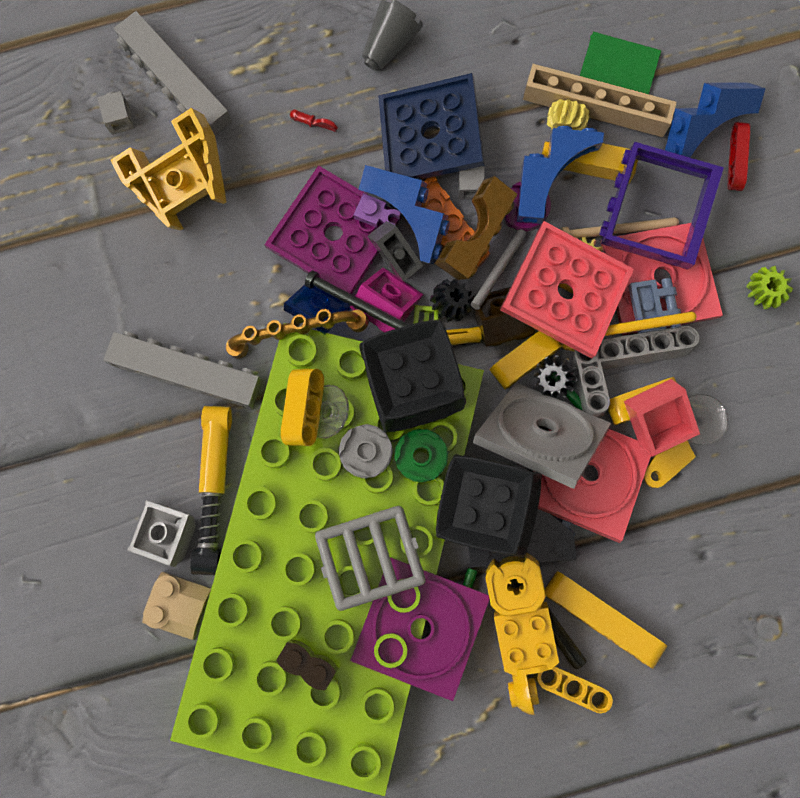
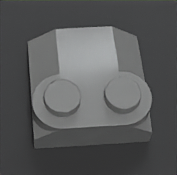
M146 500V505L132 542L127 550L168 566L176 567L185 558L196 526L194 516Z

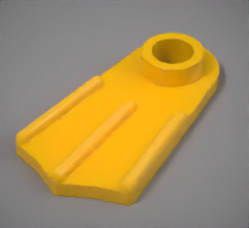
M685 441L655 455L647 466L644 475V481L649 487H662L696 457L689 441ZM652 472H655L658 475L657 481H654L651 478Z

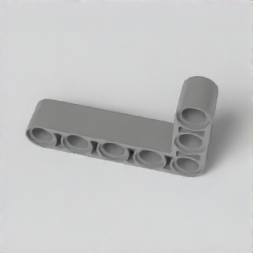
M690 326L603 339L596 356L590 361L582 360L579 356L582 353L575 350L572 357V366L577 367L574 375L578 376L576 385L582 411L598 418L603 417L607 411L610 399L603 369L687 356L693 351L700 340L698 331ZM680 338L686 339L689 345L683 344ZM655 342L662 343L665 349L658 348ZM630 346L637 347L640 353L631 351ZM604 351H612L615 357L607 356ZM584 378H593L596 385L587 384ZM590 402H598L601 404L602 409H594L591 407Z

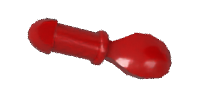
M295 109L290 112L292 120L307 124L309 127L318 126L334 132L338 129L337 125L330 119H315V115L311 116Z

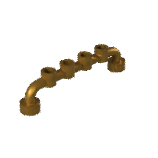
M321 309L316 314V317L306 319L303 315H296L292 318L291 323L281 324L277 320H272L267 324V328L259 330L254 326H247L243 329L242 334L235 335L228 340L226 351L232 357L240 359L248 353L249 346L247 343L257 345L262 339L271 337L281 340L286 334L294 332L307 334L310 329L321 326L325 329H330L335 323L346 322L352 331L358 333L368 327L369 320L361 310L331 313L327 309Z

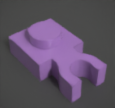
M363 193L353 216L354 219L377 228L379 222L383 224L391 217L400 219L401 212L396 209L387 210L386 202Z

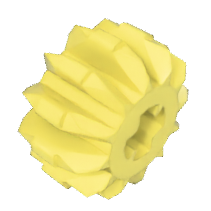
M559 99L556 102H552L549 108L547 125L551 130L558 126L572 127V130L582 131V129L587 128L590 111L584 104H579L577 101Z

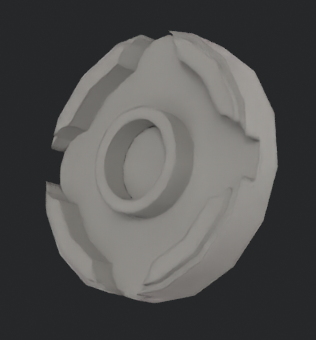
M368 424L360 425L347 431L341 439L339 446L340 461L344 468L353 476L363 479L373 478L383 473L389 466L393 454L392 445L387 434L380 428Z

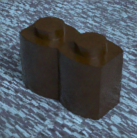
M298 640L288 641L276 660L283 670L293 675H301L302 679L309 686L317 690H326L338 670L337 665L331 659L324 655L314 654L308 645Z

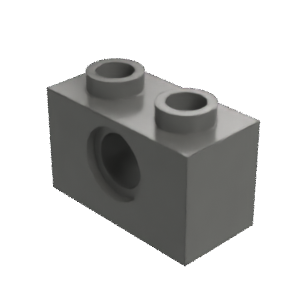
M384 222L367 236L393 274L403 282L423 267L401 232L392 223Z

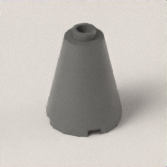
M387 0L380 1L362 57L365 59L364 64L374 71L377 68L383 69L421 30L423 23L421 20L419 23L414 20L417 15L397 0H392L391 3L387 2Z

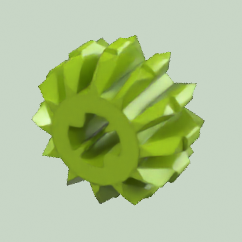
M772 266L769 269L762 267L758 270V273H753L750 276L751 281L747 284L746 288L752 290L748 297L756 299L754 305L762 303L763 310L770 307L776 309L781 306V303L789 300L788 294L794 288L787 285L791 282L792 278H784L785 270L777 273L776 266Z

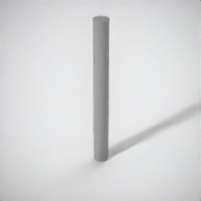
M519 229L471 302V306L474 309H480L527 235L524 230Z

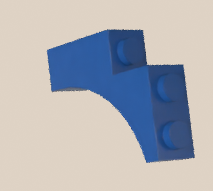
M704 83L698 108H675L665 151L691 158L705 137L722 123L736 116L759 113L766 88L751 83Z
M558 126L553 128L550 135L548 158H544V155L538 153L524 156L517 222L542 224L546 199L554 180L567 165L577 158L590 152L598 151L603 144L604 132H597V129L584 128L581 131L572 130V127Z
M365 165L359 190L381 197L396 207L407 219L415 233L420 261L434 264L443 250V246L440 244L443 235L446 236L448 233L450 221H448V215L421 207L428 197L429 189L426 188L427 183L419 179Z

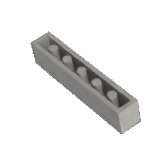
M137 11L114 27L118 36L116 41L124 52L129 50L132 53L131 58L139 68L144 67L147 70L146 75L154 85L157 83L161 85V91L170 102L174 100L178 104L176 108L181 114L190 108L204 114L215 136L232 123L225 107Z
M124 331L123 334L113 332L103 359L110 366L253 410L262 384V380L257 376L256 371L247 368L239 371L233 369L232 364L219 360L218 364L209 361V357L199 353H195L194 356L187 355L184 349L176 346H171L170 349L161 347L162 343L147 338L145 342L139 340L137 335Z

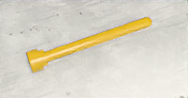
M685 312L609 325L605 336L695 321L697 316L694 312Z

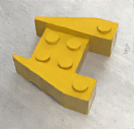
M190 108L171 121L182 144L154 162L149 163L144 152L131 147L110 160L121 182L127 188H130L137 195V198L143 204H146L168 228L182 230L183 227L176 214L209 194L213 201L222 204L227 202L215 135L205 115L193 108Z

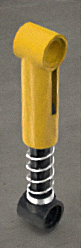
M204 406L201 415L203 438L198 493L202 494L203 506L200 507L202 516L199 518L201 520V527L198 529L201 531L200 538L198 539L199 543L197 548H193L190 559L192 575H215L220 559L221 549H217L218 544L216 542V537L219 536L216 534L217 526H219L217 517L220 515L218 513V505L221 504L219 496H222L221 494L225 492L228 435L232 426L231 407Z

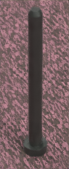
M314 270L310 271L305 279L306 287L310 289L316 287L394 329L409 325L319 278L320 274Z

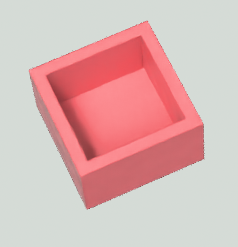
M672 379L624 401L638 443L652 457L700 435L686 389Z

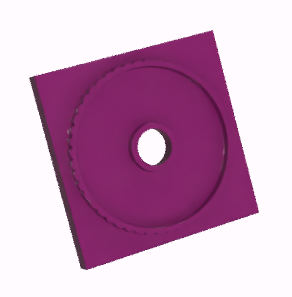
M319 165L264 244L268 250L309 274L310 271L314 270L320 274L319 278L352 294L379 253L367 237L377 228L356 220L353 216L364 192ZM391 217L388 221L397 226L401 217L400 219ZM331 226H337L342 229L343 235L340 239L331 241L325 237L326 230Z
M390 557L397 580L413 576L409 564ZM423 570L426 581L423 585L417 586L420 591V601L412 611L402 613L394 610L390 606L387 596L372 602L350 661L453 701L486 611L489 595ZM384 574L378 587L387 585ZM414 588L392 595L395 605L401 608L411 606L416 599ZM419 618L426 619L431 625V632L424 639H418L411 633L413 621ZM387 633L400 635L407 644L406 659L401 665L394 668L382 666L376 660L374 654L377 640ZM387 638L380 643L378 651L381 659L390 663L396 662L401 658L403 647L397 639Z

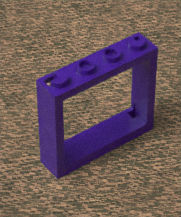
M634 142L630 150L625 149L621 164L625 166L623 172L618 173L614 183V188H617L615 197L611 196L606 211L610 212L608 221H603L599 235L603 236L601 244L689 269L695 265L724 167ZM636 159L705 179L682 256L613 236Z

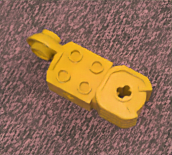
M526 552L524 558L509 556L502 559L499 563L494 558L487 568L485 579L490 604L496 610L494 611V621L504 671L512 675L513 682H508L512 708L518 707L524 713L535 715L533 705L539 704L535 678L528 679V675L551 670L559 663L548 605L547 602H544L546 595L540 565L535 557ZM512 579H517L518 583H522L518 588H513L509 584H511Z

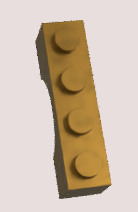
M495 176L483 180L471 200L478 215L475 233L467 241L455 240L447 242L434 264L455 279L457 278V280L471 278L478 269L477 263L480 258L490 249L489 243L491 239L501 230L503 218L513 209V201L517 193Z

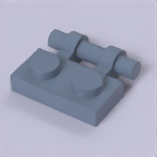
M671 278L661 280V289L657 288L656 279L630 283L628 288L635 321L681 313L675 298L678 295L676 287H673ZM661 298L666 301V311H662ZM681 324L671 325V329L682 327ZM666 326L640 330L638 334L665 330Z

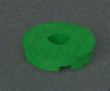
M416 429L400 438L395 448L394 458L397 469L405 478L413 482L425 483L436 479L442 474L447 465L448 450L443 439L435 432L428 429ZM417 449L427 450L429 459L426 462L418 463L415 461L413 454Z

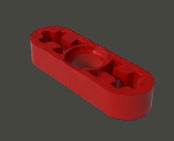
M735 122L731 131L728 190L743 191L746 185L750 141L749 123Z

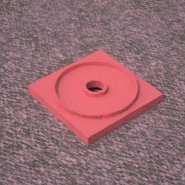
M544 221L500 310L592 359L598 352L634 269ZM559 284H567L572 288V299H565L559 294Z
M691 223L617 237L682 256ZM703 238L695 265L689 269L601 244L603 246V253L634 269L616 309L619 323L635 321L628 288L630 283L654 280V272L657 269H664L670 274L673 287H676L678 295L675 298L681 313H696L697 318L695 321L681 325L717 319L723 316ZM656 281V283H657V288H658V289H661V288H662V284H660V283H658V282ZM661 298L662 311H666V301ZM638 331L622 333V336L636 334Z
M609 429L589 465L597 469L598 479L588 481L581 476L576 487L573 489L542 475L538 509L620 543L623 541L651 455L639 445L638 440Z

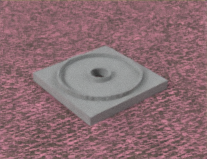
M516 382L477 431L473 443L574 489L606 436L611 423L577 409L559 399L556 400V398L542 395V393ZM538 426H544L552 431L542 430Z

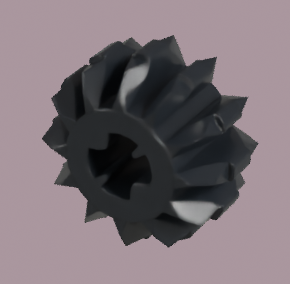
M456 278L452 281L448 279L443 280L439 285H436L430 301L434 303L432 310H438L439 312L438 318L445 316L447 323L453 319L458 322L471 312V302L473 299L470 296L472 291L465 289L466 283L459 285Z
M555 355L554 359L547 356L544 358L545 363L540 362L537 364V368L540 371L535 372L533 376L539 378L540 381L535 384V387H544L542 395H546L550 391L551 397L557 398L559 393L564 398L567 396V390L573 391L575 389L571 382L578 381V376L571 375V373L577 370V367H568L570 363L569 358H566L561 363L560 355ZM554 372H557L556 376L560 375L561 378L557 382H555V378L552 379L551 374Z

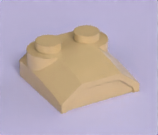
M161 572L154 583L144 609L142 623L147 624L151 628H158L194 640L195 631L210 595L211 588L167 572Z

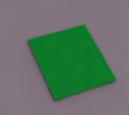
M593 31L580 76L649 94L658 60L661 56V50Z

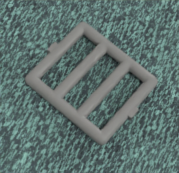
M401 506L385 509L315 533V539L324 566L321 567L323 577L328 579L336 609L339 611L423 585L426 581L416 550L419 547L416 538H412L404 509ZM393 518L396 520L413 574L412 577L397 581L379 524ZM368 526L387 585L372 590L353 532ZM340 535L344 537L360 590L359 594L347 598L344 597L327 539Z

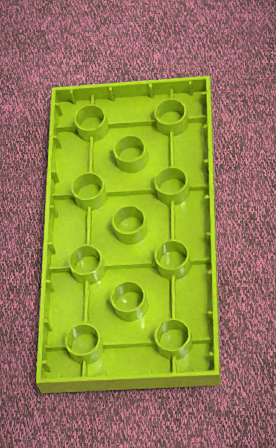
M310 329L307 334H300L298 332L286 334L278 342L170 741L385 796L411 685L350 661L373 601L343 611L336 609L328 579L323 577L321 567L324 566L315 539V533L385 509L401 506L404 509L412 538H416L419 547L416 550L422 569L437 575L444 539L436 537V521L444 481L453 456L455 454L464 456L484 370L458 364L466 398L464 409L451 416L424 425L396 432H387L386 434L391 442L393 452L389 466L378 476L363 479L349 473L344 468L339 456L341 439L350 429L368 424L376 426L383 431V425L369 386L365 363L360 353L359 345L363 341ZM294 369H319L324 375V389L317 438L312 446L285 445L281 439V425L288 378ZM416 429H428L435 432L443 439L448 450L447 465L442 474L436 479L425 483L413 482L405 478L397 469L394 458L395 448L400 438ZM420 448L414 452L413 457L418 463H424L429 459V453L427 450ZM395 518L379 523L389 556L409 564ZM368 526L353 532L372 590L378 588L383 570ZM343 535L327 539L344 597L347 598L359 594V586ZM414 587L416 599L411 606L407 608L398 607L393 602L392 595L387 596L390 606L402 613L412 611L420 601L419 588ZM419 618L413 621L411 633L414 637L422 639L426 619ZM395 633L382 635L374 647L375 658L382 666L387 668L401 665L407 656L405 640ZM387 638L397 639L402 644L403 654L396 662L387 663L380 657L379 645ZM288 641H301L308 645L314 654L324 655L337 665L338 670L326 690L312 688L302 679L301 675L290 674L279 666L276 660Z

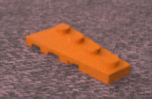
M427 178L424 182L427 183L426 188L429 189L428 197L421 207L448 215V221H450L448 233L446 236L443 235L440 245L444 248L447 242L469 240L475 231L469 227L460 210H457L450 200V196L437 182V178ZM489 251L480 258L477 263L478 268L489 257Z

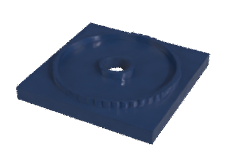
M472 73L378 95L386 171L421 180L485 166L475 81ZM436 126L440 129L436 137L432 139L424 138V133L429 127Z

